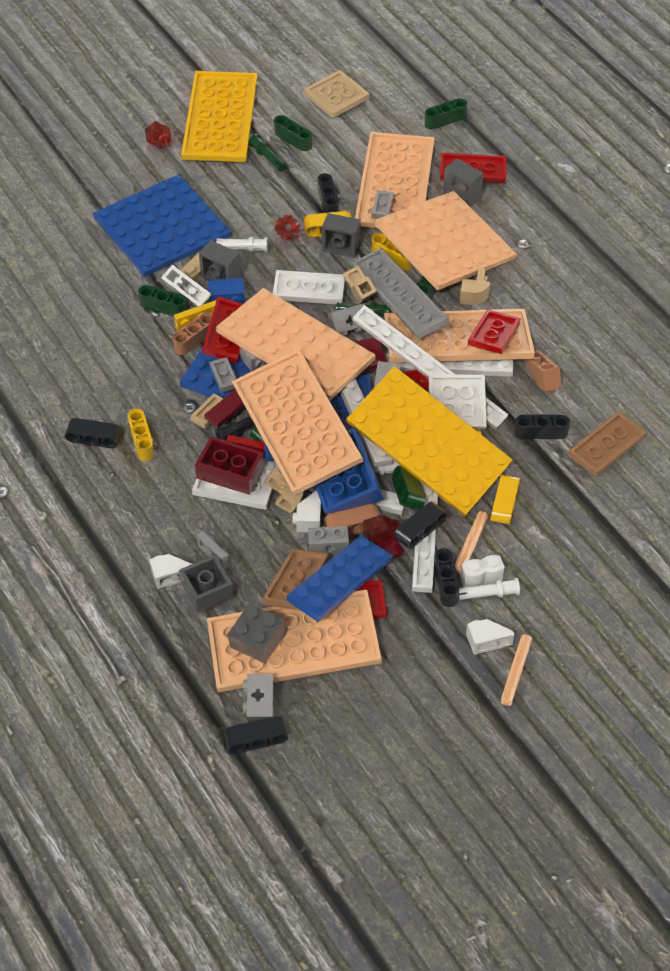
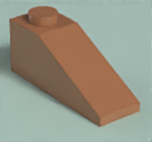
M540 350L534 351V359H524L535 382L544 392H553L555 389L562 388L560 367Z

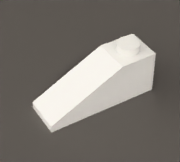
M173 265L161 277L166 286L175 293L184 295L186 300L196 306L203 305L211 296V293Z

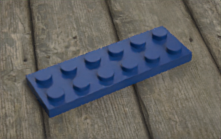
M361 535L287 595L286 601L319 622L392 560L393 555Z

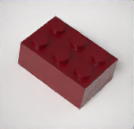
M210 436L195 464L196 478L250 495L264 469V452Z

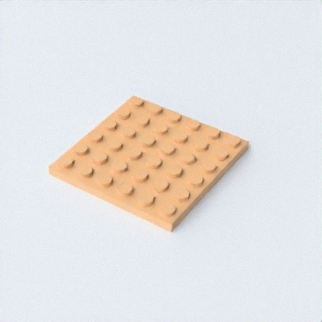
M455 191L386 215L375 221L378 229L436 290L477 275L478 268L487 271L514 260L517 255Z

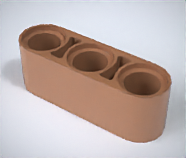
M206 312L201 314L173 335V345L176 354L185 355L205 341L212 313Z
M368 504L331 513L324 518L326 527L347 526L348 536L374 530L383 525V519L376 504Z

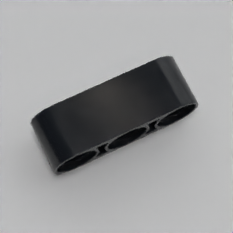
M327 173L320 174L318 176V194L323 212H339V199L333 178Z
M522 414L516 418L514 434L520 439H564L568 435L570 419L562 414Z
M72 418L69 421L64 437L72 443L115 448L122 429L113 423Z
M430 501L397 528L394 538L408 549H412L445 521L447 512Z
M441 548L436 551L434 560L439 597L444 606L453 607L457 604L459 596V584L453 554L450 550Z
M281 716L231 726L223 732L227 750L230 754H239L278 745L288 740L285 723Z

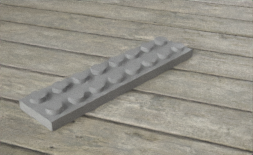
M382 248L351 263L352 268L359 266L365 278L369 276L377 290L376 294L417 339L449 324L448 317Z

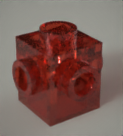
M154 121L145 128L146 141L159 149H162L172 141L170 128L158 121Z
M283 215V218H278V221L275 223V231H277V235H282L281 239L291 240L292 236L296 237V233H299L300 223H297V219H293L292 215ZM287 224L291 225V230L289 231L286 230Z

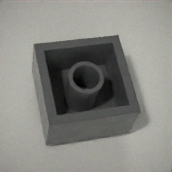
M457 158L445 168L443 194L455 191L470 207L481 199L483 173Z
M327 213L322 225V251L355 258L360 246L361 219Z
M212 240L199 252L202 278L208 281L241 278L239 252Z
M216 555L179 570L181 585L197 613L234 598L233 584Z
M249 603L227 634L230 648L266 664L286 634L285 621Z

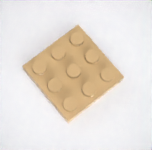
M341 70L303 89V94L332 118L370 99V93Z

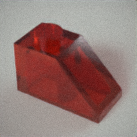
M378 515L363 520V535L374 544H379L394 537V533L401 523L397 519Z

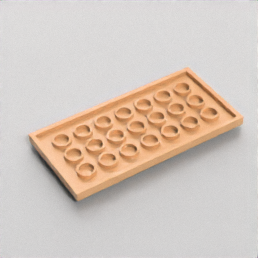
M370 132L355 215L356 219H361V227L378 228L375 225L376 219L371 218L377 190L394 192L390 214L426 201L435 137Z
M264 288L216 327V332L266 363H271L299 349L329 401L375 360V354Z
M525 309L493 310L521 318L519 327L502 354L468 345V338L486 310L442 311L448 317L449 324L420 339H417L394 313H384V320L437 361L534 359L535 356ZM388 348L390 363H406L405 360Z
M299 349L232 381L293 495L363 462L361 454Z
M367 590L354 592L319 622L300 610L274 606L261 608L284 619L286 634L266 664L230 648L227 634L242 612L207 618L217 692L243 688V680L247 679V674H273L274 682L382 663Z

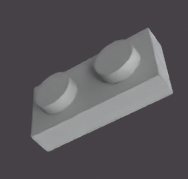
M377 190L371 218L378 219L390 214L394 192Z
M227 357L209 362L221 393L235 389L232 381L236 380V377Z
M202 531L197 534L198 547L208 557L216 555L224 569L229 566L227 551L223 547L220 548L214 538L210 535L208 536L205 532Z

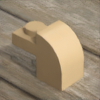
M359 266L343 273V277L349 285L352 295L359 303L376 295L377 290L369 276L365 278Z
M478 268L477 280H462L460 304L477 305L487 300L490 292V282H487L488 276H485V269Z
M274 468L264 481V484L280 493L275 505L291 514L299 504L304 491L293 495L282 473Z

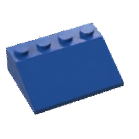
M352 428L347 432L361 454L363 462L315 485L325 514L375 504L384 500L363 440L356 428Z

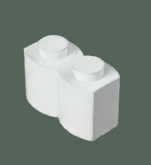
M491 555L484 557L482 560L472 559L462 563L460 578L463 586L495 584L497 580L502 581L504 565L501 557Z

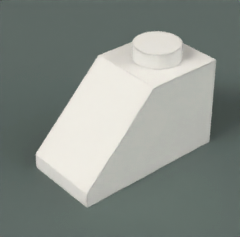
M317 491L297 505V513L293 512V524H296L297 532H308V528H320L321 501Z
M170 554L149 559L157 589L181 583L179 570L191 565V563Z
M488 619L474 620L467 624L466 636L474 655L513 645L514 632Z

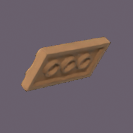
M618 411L568 451V456L597 477L645 438L647 432Z
M291 549L262 598L263 605L299 610L286 601L287 595L330 560L329 554Z

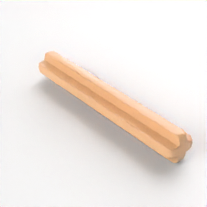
M478 512L457 558L455 569L458 575H461L462 563L468 561L473 553L488 519L486 512Z
M521 635L500 702L502 705L511 706L531 645L532 637L530 635Z

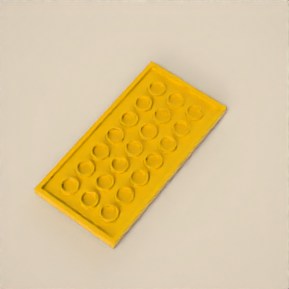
M195 71L181 152L182 160L246 162L257 73Z
M395 366L346 419L349 425L356 428L359 433L464 517L512 462L509 456Z

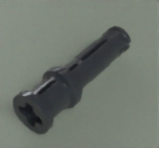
M248 416L236 423L230 422L228 426L222 429H215L216 438L226 441L228 435L239 437L243 431L254 427L255 424L251 417Z

